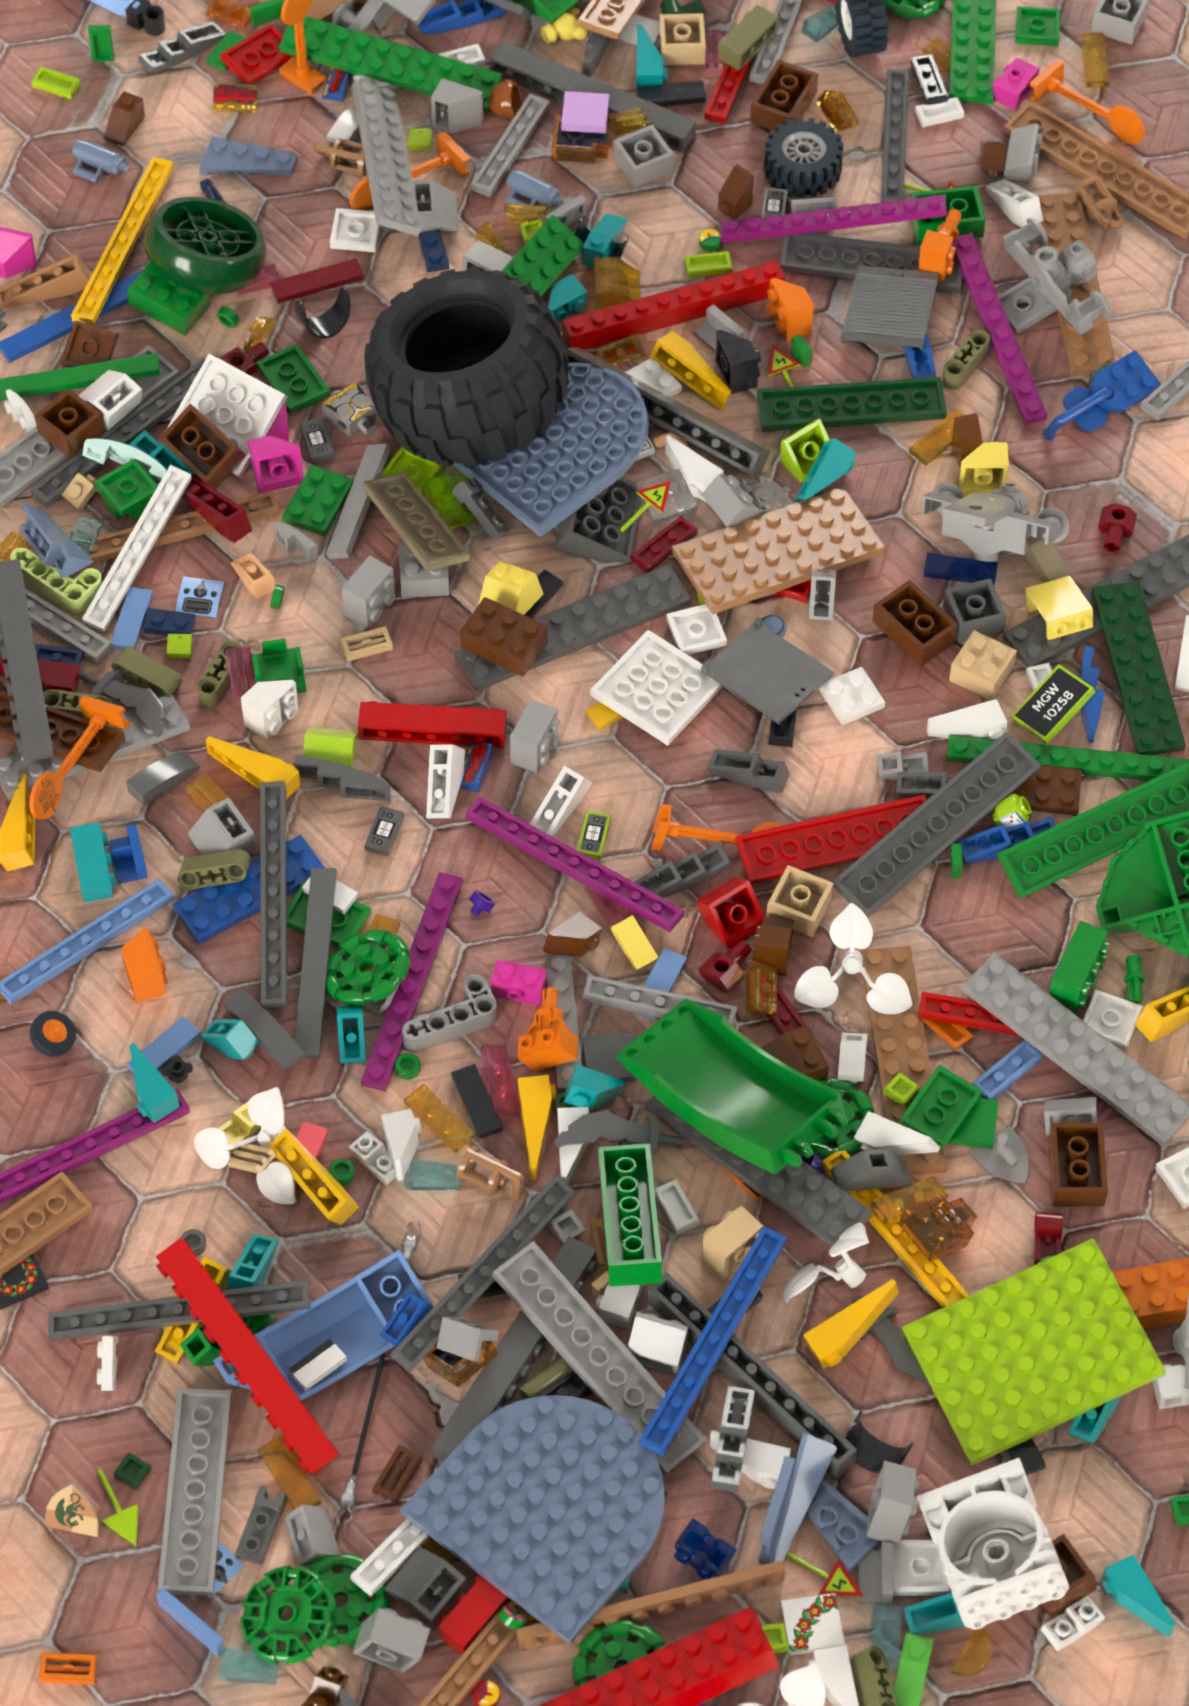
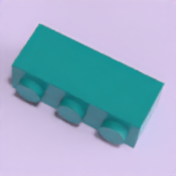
M99 822L70 827L83 902L112 898V888L116 887L114 872L109 873L108 867L112 866L110 852H105L104 846H109L106 831L101 832Z

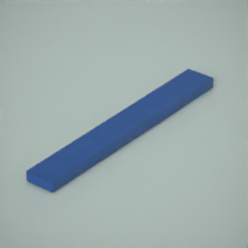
M143 270L115 283L98 318L128 304V287ZM77 303L0 341L1 353L11 363L70 333L74 324L71 314Z

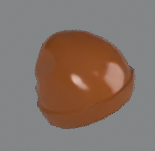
M507 79L498 83L492 89L488 100L490 111L500 117L510 119L515 117L522 106L519 88L515 81Z

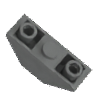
M889 1149L863 1150L831 1169L835 1184L845 1192L912 1186L913 1183L906 1161Z

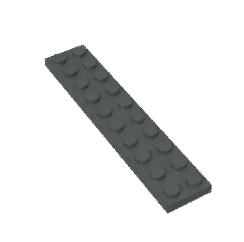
M1189 534L1081 591L1093 608V628L1048 640L1046 621L1039 613L1003 632L1004 641L1009 647L1017 650L1016 655L1026 667L1044 664L1103 633L1091 593L1093 587L1139 581L1147 609L1188 588Z
M670 564L537 617L534 620L547 625V644L529 670L691 604V598ZM463 648L455 651L457 661L476 692L518 675Z
M1008 732L1004 733L833 880L834 888L849 903L858 906L869 918L950 848L951 844L957 842L995 809L1004 798L1011 795L1040 770L1042 765Z
M655 1096L645 1104L647 1111L654 1113L659 1120L831 1247L839 1241V1237L845 1230L856 1223L864 1225L872 1217V1211L804 1161H802L803 1163L799 1167L788 1164L776 1175L719 1146L678 1117Z

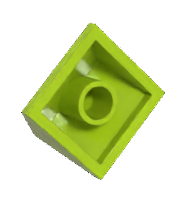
M816 419L781 441L780 462L800 482L805 481L824 443L830 440L820 419Z
M309 727L305 733L303 756L324 759L353 767L358 732Z

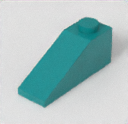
M637 25L636 90H638V87L662 85L663 81H667V68H663V58L642 25Z
M609 213L604 215L590 231L583 246V265L605 271L627 225V218Z
M836 438L826 441L794 501L800 502L809 499L844 474L849 473L855 465L854 458L857 453Z
M132 1043L129 1046L136 1093L139 1101L136 1105L144 1117L148 1116L155 1123L180 1107L177 1093L135 1043Z
M253 1233L229 1274L227 1290L262 1286L276 1251L278 1239Z
M1123 1395L1075 1417L1068 1434L1094 1444L1118 1408Z
M1134 1554L1104 1569L1101 1582L1108 1595L1111 1594L1118 1604L1167 1637L1173 1634L1175 1622Z

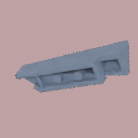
M22 503L21 510L26 513V523L21 524V534L45 565L53 566L55 564L60 577L66 578L93 562L41 508Z
M803 1433L796 1459L784 1457L761 1532L760 1543L763 1546L758 1559L759 1562L769 1564L784 1560L837 1450L835 1445Z

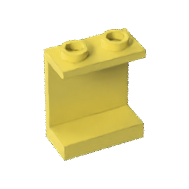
M1070 576L1026 588V608L1029 612L1036 610L1040 612L1046 621L1048 640L1093 628V608Z

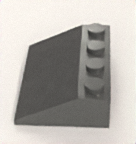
M620 477L616 482L559 523L555 547L574 556L629 563L637 519L624 532L621 531V527L639 510L641 496L636 491L643 489V486Z

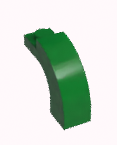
M273 1313L241 1317L254 1335L266 1329L276 1319ZM198 1327L180 1346L193 1365H215L213 1360L220 1356L218 1351L222 1348L217 1341L211 1343L203 1332L205 1328Z

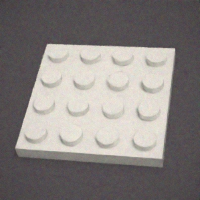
M209 354L167 429L186 407L192 404L247 454L231 472L242 478L251 462L247 441L266 436L288 396Z
M647 630L590 689V696L668 746L723 686L701 673V666L703 664Z

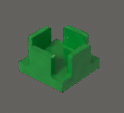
M135 459L95 481L97 489L102 493L104 506L117 520L130 513V518L133 522L140 519L158 487Z
M285 638L262 642L263 652L251 655L255 682L293 680L296 682L297 693L307 692L300 647L287 649Z

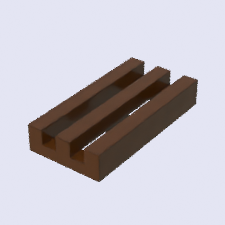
M399 1444L374 1484L372 1492L375 1494L379 1493L383 1498H389L391 1502L396 1504L421 1464L423 1456ZM402 1453L406 1456L386 1488H383V1484ZM411 1458H413V1462L411 1463L401 1482L397 1486L396 1490L394 1491V1493L391 1492L394 1486L396 1485L397 1481L399 1480L400 1476L404 1472L405 1468L407 1467L408 1463L410 1462Z

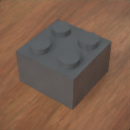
M991 578L945 589L943 607L945 612L959 624L957 633L958 643L966 642L974 630L985 636L1004 632L1006 614Z

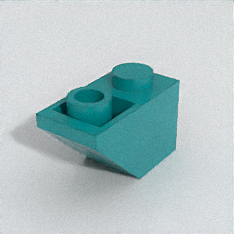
M573 274L553 284L548 307L554 314L557 322L563 321L566 317L580 312L588 306V291Z

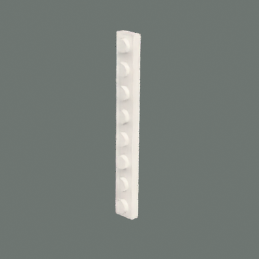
M169 466L84 614L82 623L105 632L192 479L191 474L174 466Z

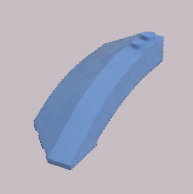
M397 1250L351 1280L312 1302L311 1309L298 1310L263 1331L256 1333L254 1336L302 1401L395 1347V1345L381 1337L380 1333L409 1291L433 1307L434 1305L403 1253ZM328 1339H331L347 1356V1361L307 1391H304L288 1374V1369ZM221 1356L213 1360L227 1384L250 1389L248 1384L242 1386L234 1375L237 1369L232 1362L227 1365Z

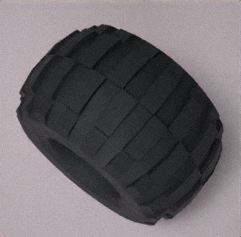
M469 267L466 271L457 272L455 269L440 272L439 276L430 279L425 277L413 283V288L407 292H400L390 301L391 306L387 310L381 311L371 330L370 342L366 343L365 347L366 384L379 419L394 440H398L408 452L444 466H451L454 463H462L464 467L479 466V463L492 459L493 462L507 458L506 454L515 449L521 451L532 443V438L535 434L543 433L551 424V420L558 412L560 403H563L567 391V352L554 314L539 293L530 285L526 286L519 279L499 270H494L490 273L485 272L482 267Z

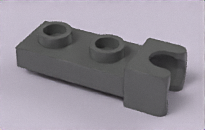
M474 478L469 482L462 480L452 490V494L460 504H466L492 539L505 536L509 529L506 527L504 519L492 509L490 501L482 496L481 493L484 490Z
M261 1485L258 1489L252 1511L235 1553L236 1558L262 1566L279 1518L282 1516L287 1503V1494L284 1491H280L274 1500H267L268 1493L265 1485Z

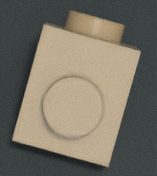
M78 472L62 493V496L76 508L82 510L95 491L100 494L102 493L96 487L95 481L97 479L91 474L85 476Z

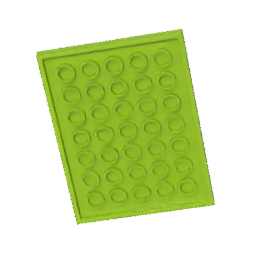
M1094 1238L901 1327L971 1466L1166 1375L1165 1368Z

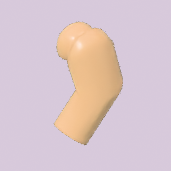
M671 431L653 438L656 448L665 446V438L668 435L688 447L686 439Z

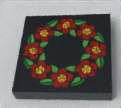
M31 1254L0 1276V1310L49 1289V1285L34 1254Z

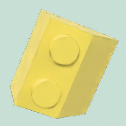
M983 443L961 461L958 487L963 494L991 493L1007 482L1009 467L1007 443Z
M499 561L485 576L479 604L486 597L525 615L543 595V591L536 573Z

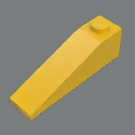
M674 331L657 340L650 358L657 361L661 367L719 410H723L731 391L692 345Z
M208 737L206 739L207 753L259 790L260 783L285 781L287 799L300 787L299 771L292 764H286L281 759L216 738Z
M26 774L21 775V781L18 784L19 789L14 792L0 829V863L7 872L34 865L35 818L31 814L29 807L31 792L27 793Z
M1189 986L1145 1006L1135 1025L1150 1042L1169 1035L1189 1022Z
M549 1075L518 1078V1094L531 1181L537 1179L552 1111V1100L556 1099L555 1084H550Z
M285 1128L267 1146L272 1149L276 1158L289 1168L293 1178L328 1220L342 1225L359 1208L347 1191L288 1129Z
M204 1256L201 1261L220 1289L222 1291L226 1290L231 1270ZM204 1323L167 1327L154 1352L179 1364L185 1355L180 1344L198 1327L202 1328Z
M894 1279L803 1335L808 1348L823 1369L828 1366L833 1367L837 1365L899 1294Z

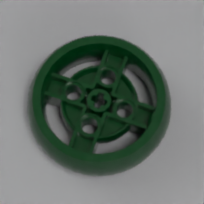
M181 197L170 200L154 212L145 229V249L153 267L169 281L196 292L229 294L240 291L254 282L261 273L266 261L265 238L258 224L240 209L218 200L203 197Z

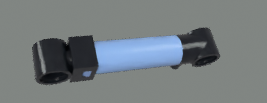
M89 0L127 19V25L139 31L144 26L145 33L150 36H158L165 31L163 9L160 6L151 5V2L148 0Z

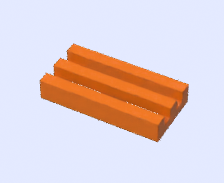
M41 1653L39 1682L95 1685L98 1656L92 1654ZM47 1662L90 1663V1667L46 1664ZM45 1672L80 1673V1674H89V1675L50 1674V1673H45Z

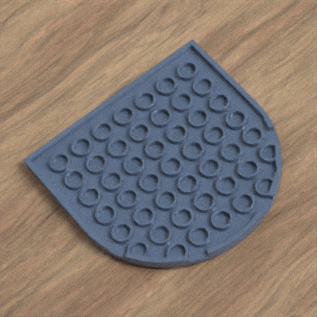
M568 363L567 391L563 403H560L558 412L552 418L548 428L543 433L535 434L531 444L521 451L519 449L506 454L507 458L493 462L491 459L480 462L479 466L464 467L462 463H454L453 466L470 480L474 478L487 494L541 537L616 482L631 468L642 452L647 439L649 427L648 413L640 392L621 374L608 368L604 370L593 368L591 364Z
M561 1395L539 1396L507 1405L481 1421L400 1509V1513L571 1645L650 1552L656 1541L663 1519L664 1483L654 1453L639 1445L641 1433L624 1417L601 1404L582 1398Z

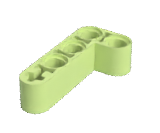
M17 548L10 555L11 560L20 559L24 583L73 615L82 614L88 609L102 585L101 574L94 568L85 569L73 580L69 576L66 578L60 577L54 566L45 565L39 556L26 548Z

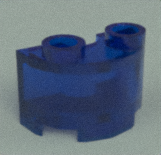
M692 1518L675 1542L676 1552L674 1557L684 1565L689 1564L697 1570L696 1573L701 1578L707 1580L721 1575L737 1552V1549L725 1540L714 1537L707 1527Z

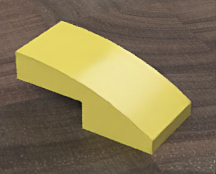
M247 1102L235 1110L232 1119L220 1126L219 1129L226 1133L228 1138L227 1145L250 1138L261 1126L254 1124L250 1119ZM237 1148L230 1149L229 1152L232 1153Z

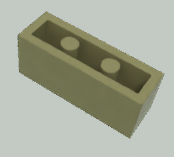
M756 5L745 14L738 24L732 27L731 32L726 37L720 39L717 45L718 59L740 71L778 32V16Z

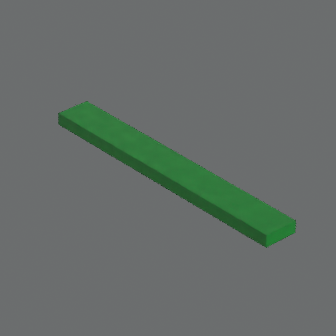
M158 353L2 378L0 379V401L7 400L6 390H12L22 398L89 387L108 370L124 373L131 379L160 375Z

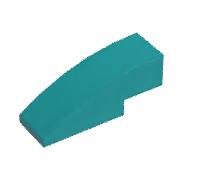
M146 430L129 444V446L151 456L166 471L171 465L197 476L164 443L160 444Z
M952 1592L904 1608L910 1633L913 1635L965 1627Z

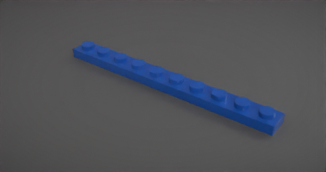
M763 1226L639 1440L640 1446L662 1457L664 1456L787 1243L786 1236Z

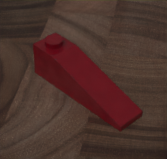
M191 473L192 479L182 497L219 534L235 543L252 531L246 510Z
M0 654V676L5 678L3 664L8 662L7 659L2 660ZM37 659L43 692L47 690L78 691L81 680L78 664Z

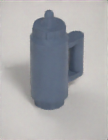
M86 139L77 140L73 146L72 155L78 161L72 173L76 176L97 184L104 172L120 175L123 171L130 170L129 166H126V158L113 150ZM85 163L98 170L96 173H93L82 167Z
M514 169L507 179V185L512 192L508 196L506 204L528 215L533 212L537 204L553 208L555 204L562 205L564 203L560 199L561 192L558 189L523 170ZM520 194L532 201L528 205L516 199V196Z

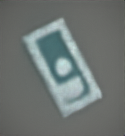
M830 5L804 19L802 33L815 42L822 40L838 26L835 7Z
M412 1159L405 1174V1189L459 1190L460 1179L457 1178L459 1165Z
M874 1605L872 1645L882 1649L888 1666H899L901 1606Z
M225 1647L220 1656L218 1680L276 1684L278 1664L264 1660L255 1652Z

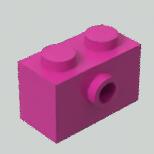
M1016 57L1012 64H1008L1005 67L1003 75L995 79L992 85L994 90L993 100L1016 111L1033 88L1029 84L1039 75V68Z
M497 959L491 979V992L493 996L541 1006L542 990L546 989L547 969Z

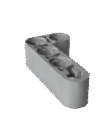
M473 974L465 979V1001L405 1023L402 1029L405 1049L413 1053L420 1052L493 1025L497 1018L496 1000L485 978L481 975ZM479 989L480 991L473 992L471 990ZM487 1009V1010H490V1011H488V1012H482L481 1010ZM458 1018H465V1020H463V1021H460V1020H457V1019H458ZM437 1026L442 1027L441 1029H434Z

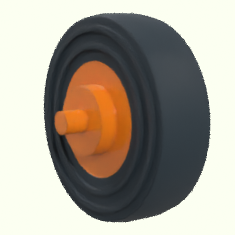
M46 1011L38 1015L32 1022L29 1035L33 1046L40 1053L57 1057L68 1052L73 1046L76 1039V1029L73 1022L63 1013Z

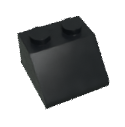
M722 330L716 331L715 361L731 394L756 388L758 377H760L758 363L761 362L758 349H754L751 341Z

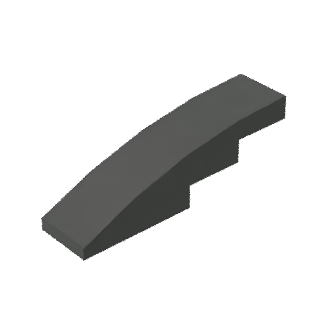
M214 21L179 30L177 38L159 42L158 50L140 54L138 62L150 74H154L183 63L220 42L226 33Z
M588 30L582 74L592 77L607 49L609 37Z
M295 755L294 766L299 771V777L318 779V787L341 789L342 798L390 802V784L369 773L324 759Z
M898 772L896 795L911 798L925 794L928 800L952 778H948L947 772Z
M720 843L699 855L693 852L674 864L670 860L634 882L664 899L730 868L732 864Z
M244 989L223 1002L225 1010L237 1020H242L259 1040L258 1048L284 1070L305 1057L302 1049L283 1027Z
M728 1386L711 1481V1488L738 1492L755 1390Z

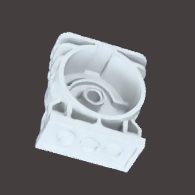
M1020 1458L916 1496L933 1542L939 1545L943 1570L966 1627L972 1629L983 1628L988 1623L999 1619H1007L1012 1614L1023 1610L1034 1609L1044 1602L1058 1600L1068 1591L1069 1585L1043 1520L1035 1510L1037 1503Z

